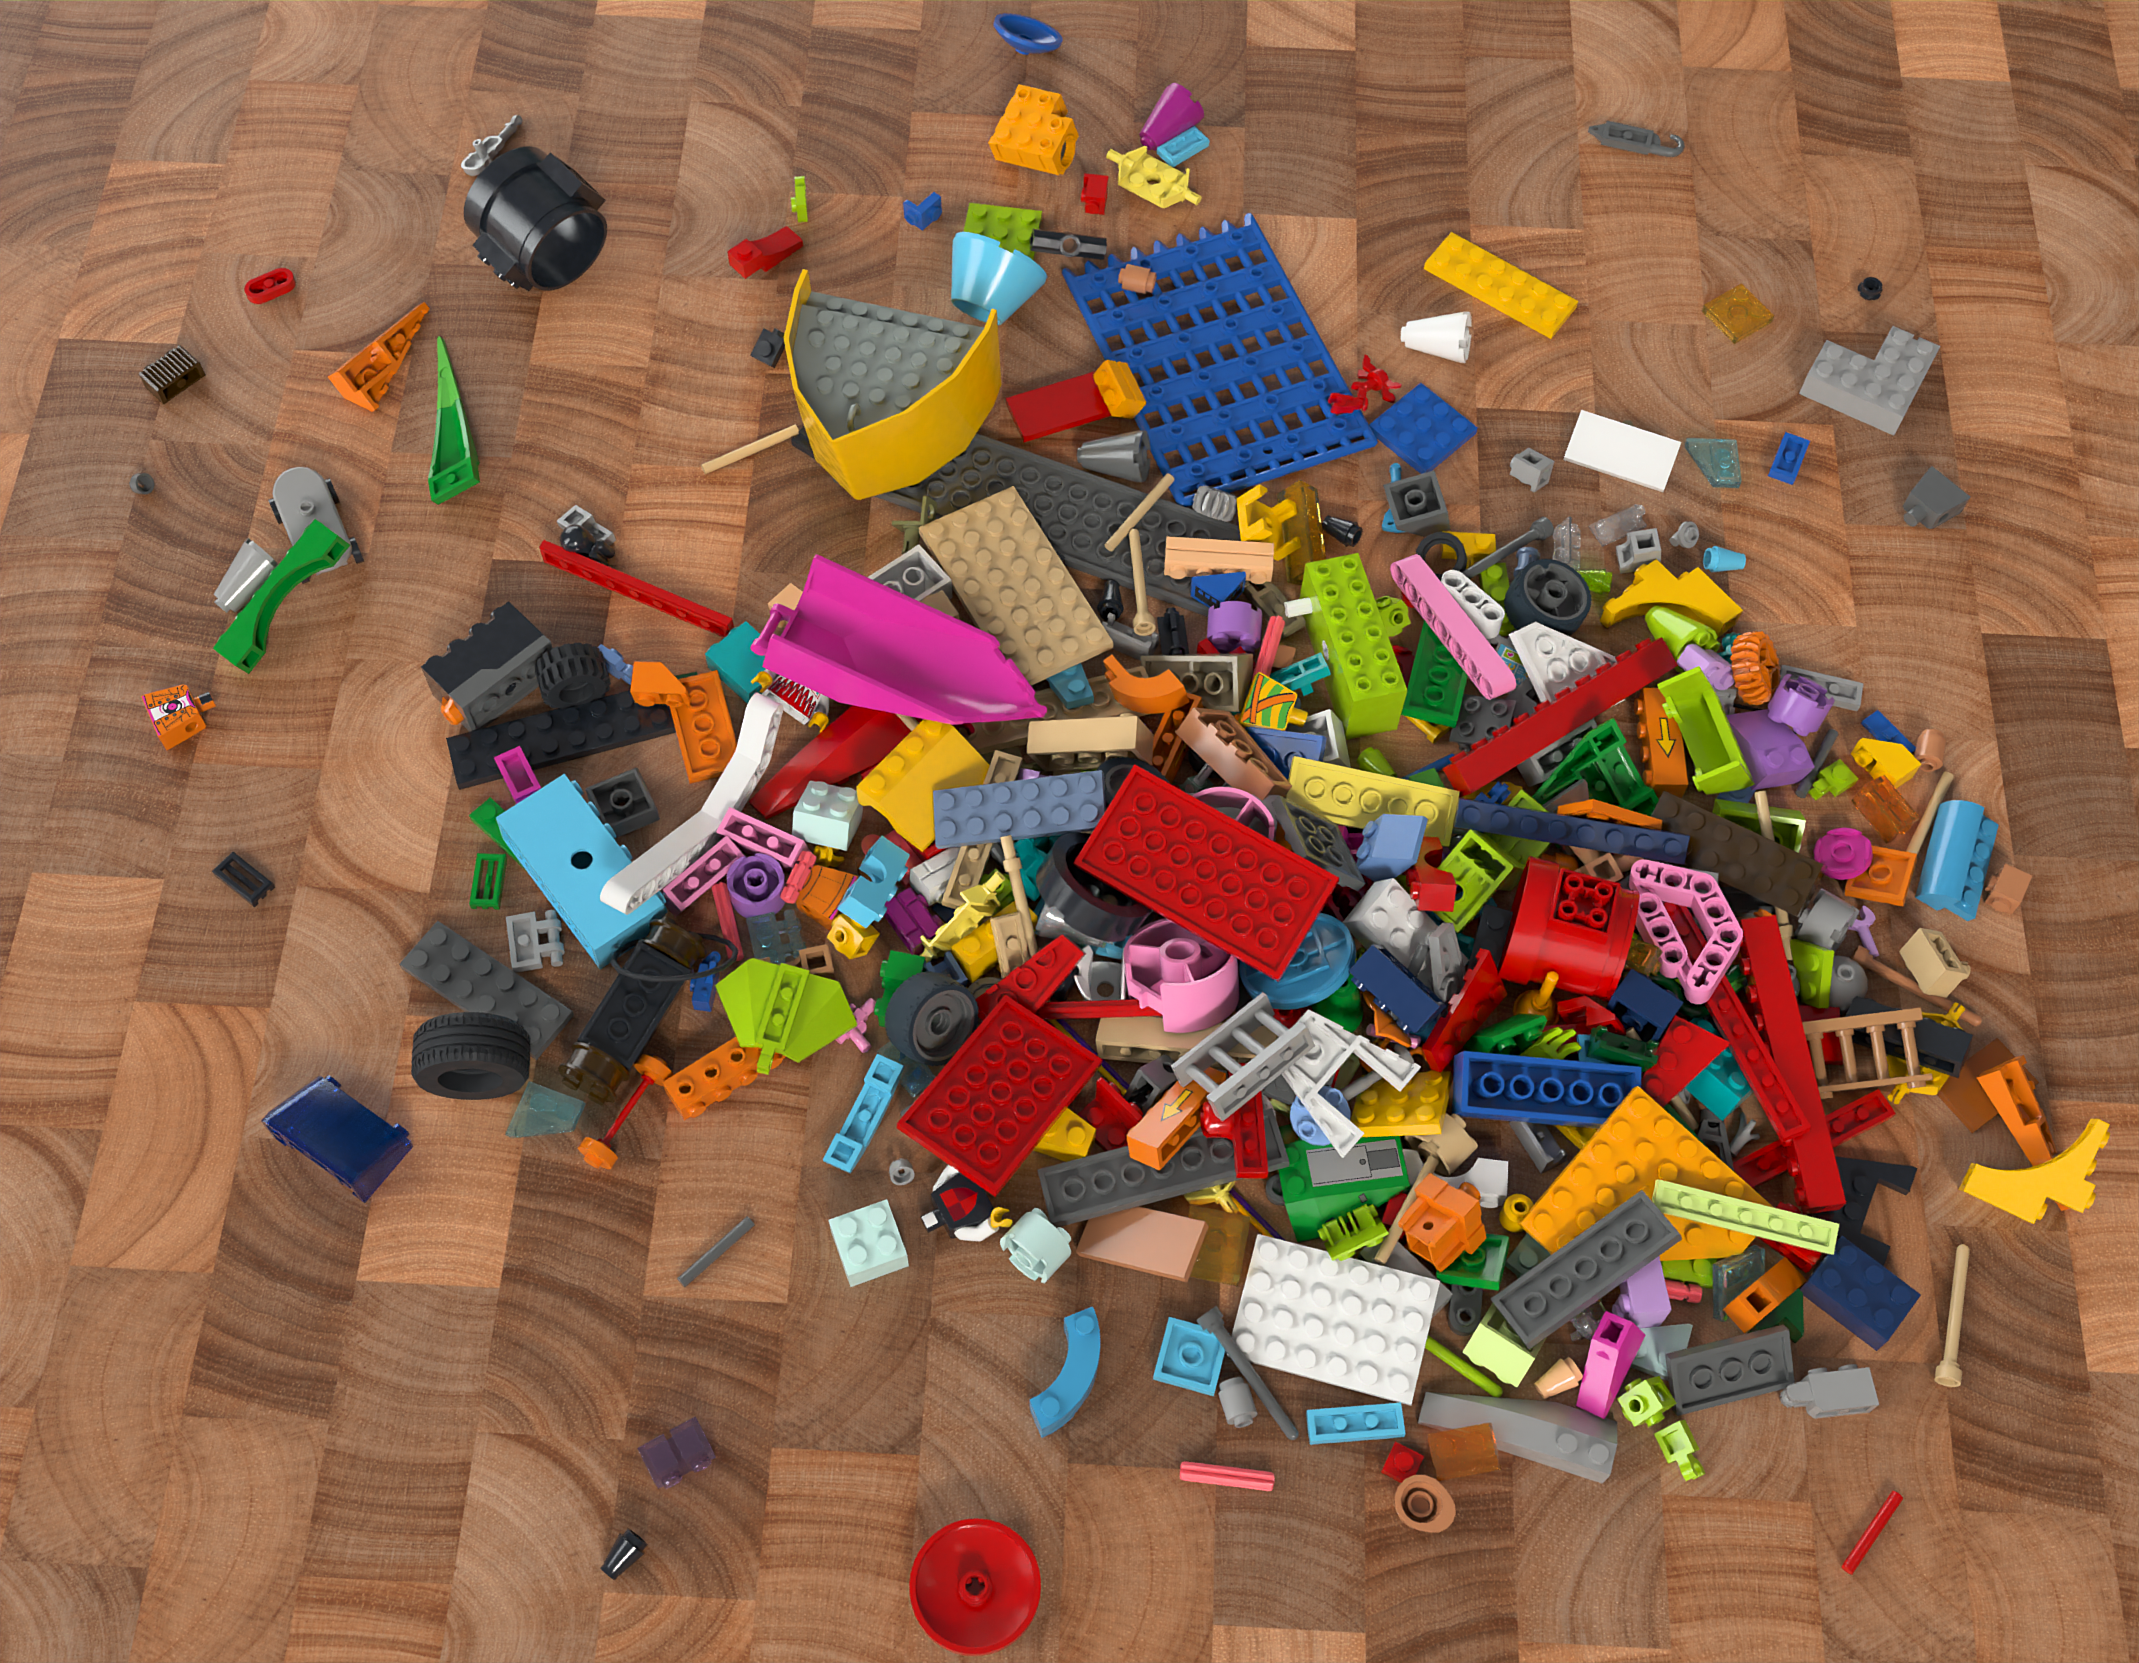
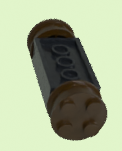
M663 916L662 919L651 920L649 923L650 932L645 939L637 942L636 948L623 969L636 974L651 976L694 973L692 968L697 960L704 958L707 952L702 944L703 938L693 931L687 932L679 927L673 919ZM619 973L578 1037L577 1042L572 1044L571 1049L573 1053L566 1063H561L558 1066L559 1073L564 1077L562 1083L572 1090L577 1091L580 1089L589 1094L588 1098L598 1105H604L605 1102H615L617 1099L616 1090L622 1081L629 1080L635 1063L644 1052L688 980L652 982L633 979Z

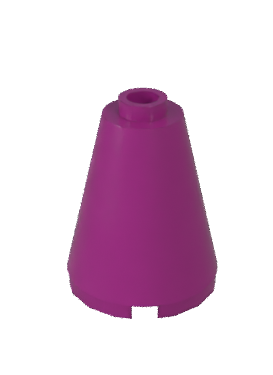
M1172 83L1165 88L1139 134L1140 142L1143 146L1147 147V150L1152 149L1156 151L1157 147L1195 126L1204 118V110L1198 100L1194 103L1189 98L1192 93L1182 85Z

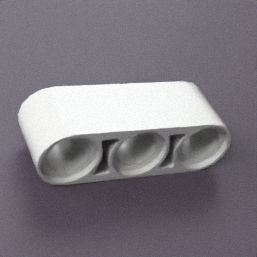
M1457 570L1444 572L1441 583L1486 639L1495 638L1499 634L1505 615L1504 609L1463 573Z

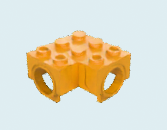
M1018 84L1015 90L1016 93L1011 98L1005 109L1004 116L1001 117L994 135L991 136L988 142L995 160L1055 175H1063L1073 161L1076 141L1079 135L1073 119L1065 117L1068 111L1062 95ZM1066 141L1065 153L1063 159L1061 160L1062 146Z

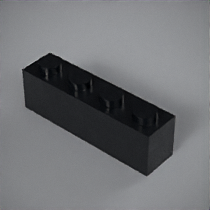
M1856 996L1853 998L1846 1017L1902 1009L1891 1008L1879 1004L1873 999ZM1923 1018V1020L1916 1022V1027L1913 1029L1919 1065L1959 1078L1971 1048L1973 1035L1966 1033L1960 1028H1951L1936 1023L1930 1018ZM1897 1024L1885 1025V1031H1882L1886 1054L1906 1060L1901 1029H1897ZM1866 1028L1854 1029V1035H1851L1852 1042L1872 1049L1870 1033L1866 1032Z

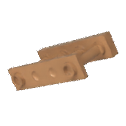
M1921 1008L1802 1022L1806 1040L1809 1041L1812 1065L1821 1099L1833 1098L1832 1092L1895 1084L1907 1083V1089L1926 1087L1925 1081L1933 1080L1932 1073L1921 1075L1913 1029L1916 1027V1022L1923 1020ZM1897 1024V1029H1901L1908 1076L1890 1078L1882 1033V1031H1885V1025ZM1866 1028V1032L1870 1033L1877 1080L1859 1082L1851 1036L1854 1035V1029ZM1835 1032L1836 1037H1839L1846 1084L1828 1086L1821 1039L1824 1038L1823 1033Z

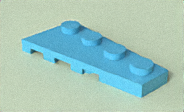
M1081 663L1046 678L1050 683V688L1067 709L1094 703V695Z

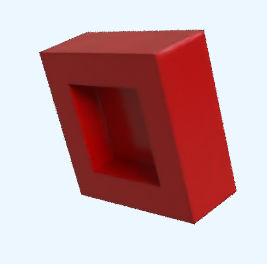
M1395 1441L1381 1473L1402 1483L1406 1478L1417 1474L1424 1456Z

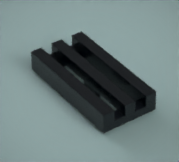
M235 852L230 853L212 870L219 880L253 907L259 904L257 901L260 898L264 899L267 896L266 892L268 890L272 891L275 888L270 880ZM234 861L263 885L260 888L232 867L230 863ZM224 869L227 870L254 893L250 895L222 871Z

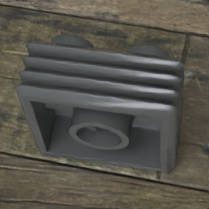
M638 768L631 769L585 789L589 801L595 805L600 813V816H598L599 820L603 825L608 823L616 834V838L660 820L658 809ZM624 802L626 805L620 806L619 804Z

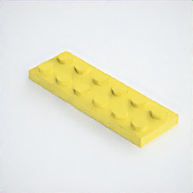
M1296 756L1292 758L1288 778L1292 787L1285 795L1286 799L1335 824L1362 830L1369 821H1375L1383 814L1424 816L1428 819L1424 836L1439 837L1441 845L1449 847L1460 791Z

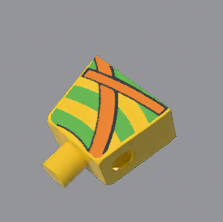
M1258 672L1253 678L1238 722L1242 727L1285 731L1288 723L1302 728L1308 712L1294 707L1298 696L1297 693Z

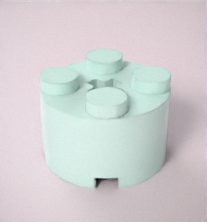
M1034 1208L1031 1212H1026L1000 1239V1245L1003 1251L1008 1247L1012 1253L1009 1260L1019 1271L1034 1281L1041 1277V1283H1045L1071 1255L1068 1243L1072 1239L1066 1230L1052 1225L1044 1212Z

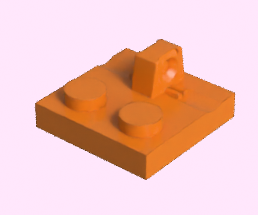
M1871 845L1873 858L1870 866L1863 874L1847 880L1845 896L1890 903L1903 907L1916 865L1917 854Z

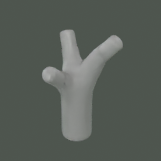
M1744 1113L1739 1115L1740 1125L1738 1132L1729 1144L1731 1157H1736L1747 1142L1760 1138L1759 1134H1750L1756 1121L1751 1119L1747 1124Z

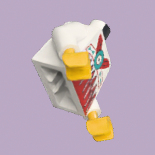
M768 669L759 672L753 678L752 684L758 682L762 686L760 690L761 695L782 704L783 710L803 725L809 721L808 726L811 727L813 724H817L820 727V733L825 729L829 722L827 717L829 697Z

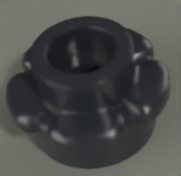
M1868 277L1858 285L1857 290L1863 299L1877 300L1881 296L1880 293H1882V283L1877 278Z

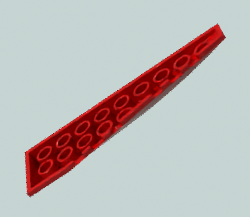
M853 705L794 756L749 800V803L766 820L798 804L809 781H821L829 785L837 783L839 786L849 781V776L858 772L863 774L879 764L911 730L895 713ZM914 717L919 723L923 720L921 718Z

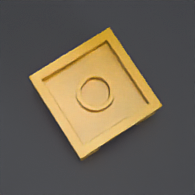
M1259 484L1237 498L1241 541L1274 543L1273 559L1279 561L1301 548L1300 537L1298 536L1285 544L1283 540L1282 523L1297 514L1296 503L1285 499L1271 508L1257 501L1258 498L1268 492L1266 487Z

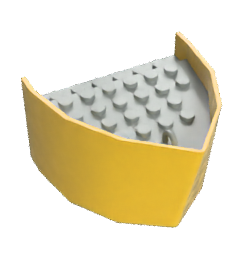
M802 270L793 293L784 334V343L794 394L816 461L856 500L919 484L967 449L994 407L1001 388L997 310L991 309L985 328L812 292L808 270Z

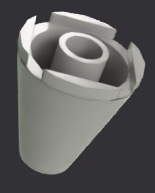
M247 538L214 593L217 599L214 603L226 613L230 609L236 613L250 602L253 594L261 588L269 578L271 571L278 566V563L255 542Z

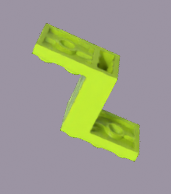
M1522 789L1508 804V806L1549 812ZM1470 829L1437 868L1453 874L1456 884L1460 885L1463 889V896L1460 900L1454 902L1453 912H1433L1445 923H1453L1455 932L1461 933L1497 890L1512 891L1520 881L1529 856L1540 858L1552 843L1488 832L1484 833Z

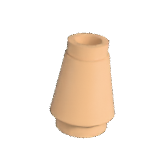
M1570 1357L1565 1360L1560 1358L1534 1383V1386L1545 1400L1548 1397L1579 1386L1578 1382L1582 1380L1583 1375Z

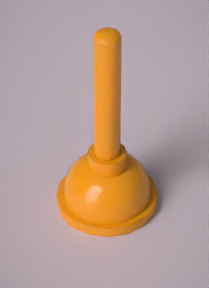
M1550 971L1540 990H1528L1520 994L1513 1005V1016L1519 1013L1545 1015L1547 1018L1545 1026L1556 1025L1559 1020L1558 1003L1551 994L1559 979L1558 974Z

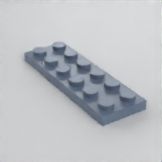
M1102 770L935 790L933 791L936 847L943 849L1001 842L1000 837L1012 835L1013 840L1073 832L1094 831L1106 811L1104 773Z

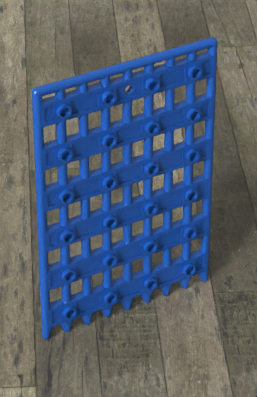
M1247 213L1244 216L1245 226L1241 228H1236L1232 223L1224 220L1222 222V233L1214 235L1202 226L1199 230L1198 241L1192 242L1185 235L1179 233L1176 237L1177 247L1171 249L1161 241L1156 240L1154 242V254L1148 256L1138 248L1133 247L1131 249V261L1122 262L1117 256L1110 254L1108 256V268L1100 269L1088 260L1085 263L1084 275L1077 276L1068 268L1062 270V276L1105 361L1112 360L1116 361V363H1127L1132 374L1139 373L1145 385L1140 387V390L1146 400V405L1134 419L1140 430L1148 432L1151 446L1150 451L1163 477L1167 473L1174 477V482L1169 486V489L1176 503L1183 507L1193 505L1195 494L1184 496V493L1197 490L1200 486H1209L1222 482L1223 485L1213 488L1232 493L1375 447L1378 443L1361 409L1338 416L1331 413L1332 406L1328 403L1331 393L1354 396L1251 213ZM1261 249L1267 262L1254 265L1248 253ZM1238 256L1244 269L1231 272L1225 259ZM1215 263L1221 276L1208 279L1202 266ZM1127 264L1149 268L1151 272L1157 273L1156 280L1170 277L1176 289L1162 293L1156 281L1152 293L1153 296L1139 300L1136 292L1122 289V284L1118 283L1121 268L1125 269ZM1193 270L1199 282L1185 286L1179 273ZM1281 285L1287 298L1274 302L1268 289ZM1124 291L1130 303L1116 307L1110 294ZM1258 292L1264 305L1251 309L1245 296ZM1101 298L1106 311L1093 314L1087 301ZM1235 299L1241 312L1228 316L1222 303ZM1212 306L1218 320L1205 323L1199 310ZM1189 313L1195 327L1182 330L1175 317ZM1166 320L1172 334L1158 337L1152 324ZM1301 322L1307 336L1294 339L1288 326ZM1143 328L1149 341L1135 345L1129 331ZM1278 329L1285 343L1271 346L1265 333ZM1119 335L1126 348L1112 352L1106 338ZM1255 336L1262 350L1248 354L1242 340ZM1232 343L1238 357L1225 361L1218 347ZM1209 351L1215 364L1202 368L1195 354ZM1185 358L1192 371L1178 375L1172 361ZM1322 360L1328 374L1315 377L1308 363ZM1162 365L1169 379L1155 383L1148 369ZM1299 367L1305 381L1292 385L1285 370ZM1275 374L1282 388L1269 392L1262 378ZM1252 381L1259 395L1245 399L1238 385ZM1229 389L1235 403L1222 407L1215 392ZM1205 396L1212 410L1198 414L1191 400ZM1181 403L1188 418L1174 421L1168 407ZM1319 405L1326 419L1313 423L1306 409ZM1158 411L1165 425L1151 429L1144 415ZM1296 412L1303 427L1290 431L1282 416ZM1273 420L1279 434L1266 438L1259 424ZM1249 427L1256 442L1242 446L1235 431ZM1225 435L1232 449L1218 453L1212 438ZM1362 436H1364V438H1365V439H1363V440H1360V441H1357V442H1354V443H1351V441H1350V440H1353V439H1356V438H1359V437H1362ZM1201 442L1209 457L1195 461L1187 446ZM1337 444H1340V445H1341V447H1338V448H1335V449H1332V450H1329V451L1327 450L1328 447H1331V446H1334V445H1337ZM1178 450L1184 465L1170 468L1164 454ZM1267 450H1268V451H1270V452H1272V453H1271V454H1265L1264 451H1267ZM1316 451L1318 453L1307 458H1304L1303 456ZM1287 460H1294V462L1282 466L1279 464ZM1270 467V470L1256 473V470ZM1246 474L1247 476L1245 478H1241L1235 481L1232 480V478Z

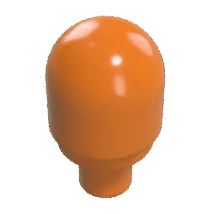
M1555 852L1553 856L1544 853L1540 857V859L1559 863V870L1561 868L1571 871L1579 869L1578 861L1573 856L1561 852Z

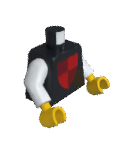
M950 1165L944 1169L933 1187L931 1202L934 1210L920 1216L928 1233L944 1226L951 1239L959 1238L960 1240L979 1242L998 1231L999 1226L1008 1228L1013 1223L1011 1219L1002 1220L1003 1214L1008 1212L1009 1209L1001 1207L994 1209L984 1189Z

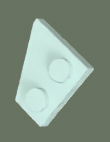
M1679 1324L1639 1328L1646 1336L1630 1367L1655 1377L1660 1376L1661 1379L1668 1381L1665 1354L1687 1349L1693 1325Z

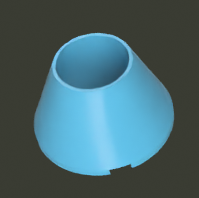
M970 232L956 233L952 242L951 302L960 311L985 323L988 320L991 309H996L998 325H1002L1045 284L1047 274L1041 266L1020 251L1014 249L1013 253L1000 248V242Z

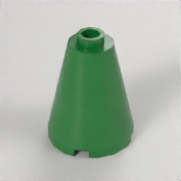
M1352 974L1333 994L1311 1005L1313 1012L1339 1024L1350 1033H1353L1359 1027L1363 1018V1005L1358 987L1351 981L1354 977Z

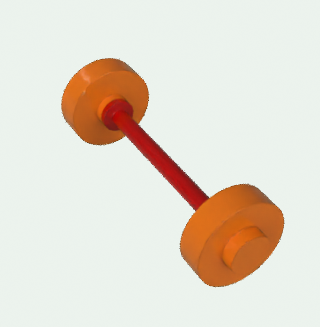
M645 1054L639 1057L634 1067L641 1074L643 1081L605 1137L598 1140L585 1137L578 1146V1150L585 1156L583 1159L589 1165L595 1168L601 1166L609 1170L613 1167L618 1157L610 1150V1141L648 1085L656 1083L663 1086L662 1082L674 1075L663 1059L658 1056L651 1057Z

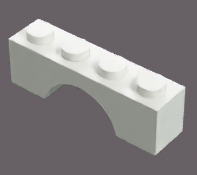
M1403 1149L1411 1187L1402 1193L1408 1195L1424 1164L1420 1159L1418 1151ZM1478 1158L1474 1166L1467 1173L1458 1177H1443L1433 1173V1175L1456 1189L1463 1182L1471 1183L1481 1194L1479 1203L1482 1207L1495 1208L1498 1205L1502 1206L1507 1197L1508 1161Z

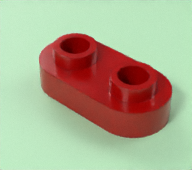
M277 268L248 281L244 291L251 303L263 304L292 291L296 281L289 269Z

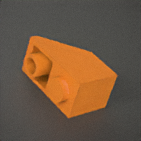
M634 661L630 692L635 703L642 706L666 704L670 707H680L682 705H691V698L687 689L662 662Z

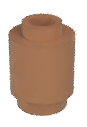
M1127 264L1125 269L1121 268L1118 283L1122 284V289L1143 294L1147 292L1153 293L1157 273L1151 272L1149 268Z
M1926 729L1922 731L1917 739L1914 757L1921 763L1919 768L1922 771L1932 772L1943 765L1946 740L1941 731Z

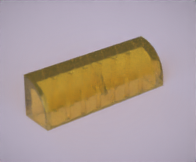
M1298 480L1279 492L1277 500L1278 504L1285 499L1296 503L1297 514L1282 523L1284 544L1298 536L1300 537L1301 548L1287 555L1284 559L1287 582L1302 585L1306 563L1325 560L1326 552L1318 489Z

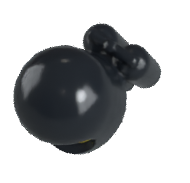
M577 524L567 526L560 535V545L563 549L575 552L606 566L609 565L607 559L615 555V550L603 540L596 541L595 536L583 526Z

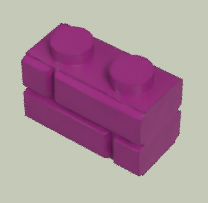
M912 888L899 893L897 897H893L889 902L886 901L884 905L887 907V911L884 914L885 919L912 955L920 956L925 948L920 937L924 935L926 939L933 940L936 937V931L943 925L941 919L937 915L931 916L927 910L929 905L921 893L916 895Z

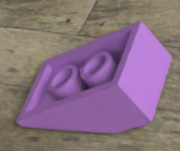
M1769 709L1726 715L1755 784L1750 787L1751 791L1799 783L1815 768L1804 742L1784 722L1778 723L1768 717Z

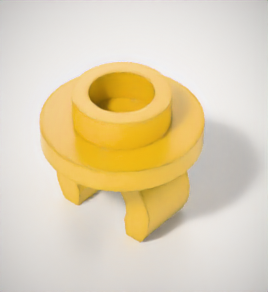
M817 845L814 848L813 854L816 856V862L820 866L827 868L829 866L837 867L844 861V857H837L833 854L837 853L839 849L823 845Z

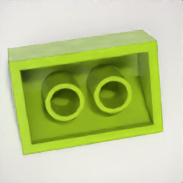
M1715 799L1712 813L1762 836L1756 804ZM1769 806L1775 842L1799 853L1806 823L1804 816L1798 810Z

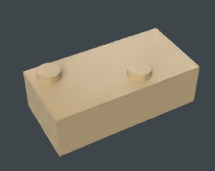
M1131 713L1120 714V717L1029 721L1027 754L1044 771L1098 769L1106 760L1117 757L1139 759L1152 765L1154 735L1138 716Z

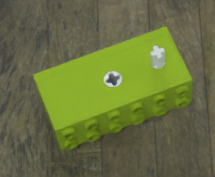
M1354 553L1306 563L1300 598L1284 602L1285 614L1288 618L1299 615L1303 616L1314 653L1318 654L1321 652L1329 667L1331 675L1323 679L1335 714L1343 723L1345 739L1349 740L1397 730L1407 688L1359 554Z

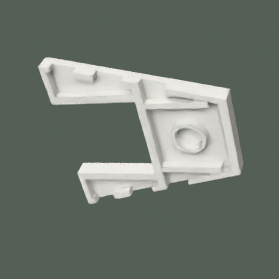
M1308 1009L1299 1021L1308 1027L1315 1047L1285 1070L1282 1076L1339 1155L1344 1158L1363 1136L1364 1132L1318 1094L1321 1088L1352 1053H1355L1398 1091H1401L1421 1066L1400 1058L1398 1054L1388 1049L1384 1050L1370 1043V1040L1360 1035L1356 1036L1344 1030L1339 1024Z

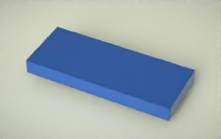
M1879 710L1861 722L1877 740L1903 744L1911 754L1915 752L1916 747Z

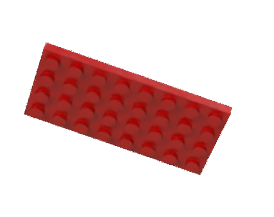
M1135 764L1074 861V865L1278 982L1339 882V877Z

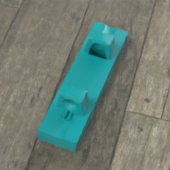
M1320 652L1273 672L1269 677L1292 691L1300 688L1303 696L1314 692L1311 686L1312 682L1329 676L1331 673ZM1240 711V712H1230V713H1231L1232 715H1235V714L1241 713V711Z

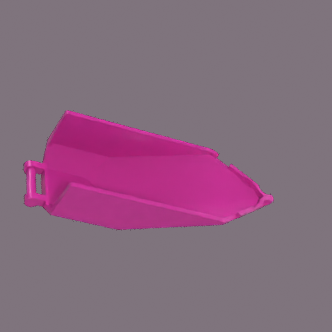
M818 554L813 558L803 593L795 610L782 604H774L770 610L771 616L759 638L754 639L750 647L755 654L765 655L762 667L840 703L952 725L1042 718L1047 712V707L1040 705L1035 699L1034 695L1036 692L1012 659L1007 660L999 649L1000 643L995 636ZM780 621H787L788 623L781 636L774 634Z

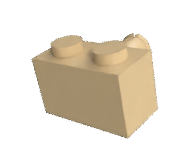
M1919 928L1899 951L1906 967L1917 980L1918 987L1927 995L1947 997L1962 980L1970 975V965H1967L1968 963L1965 961H1959L1942 932Z

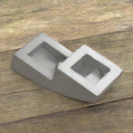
M577 505L573 506L557 520V524L563 530L567 526L577 524L591 532L595 536L596 541L603 540L609 546L616 541L611 531L596 523L592 514Z

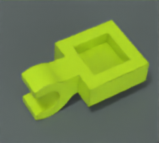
M1839 759L1819 772L1817 775L1819 780L1813 784L1814 788L1809 790L1808 793L1815 801L1829 791L1836 797L1855 785L1859 778Z
M1686 1420L1678 1421L1654 1434L1668 1464L1677 1461L1681 1474L1686 1481L1705 1475L1703 1466L1692 1454L1700 1449Z

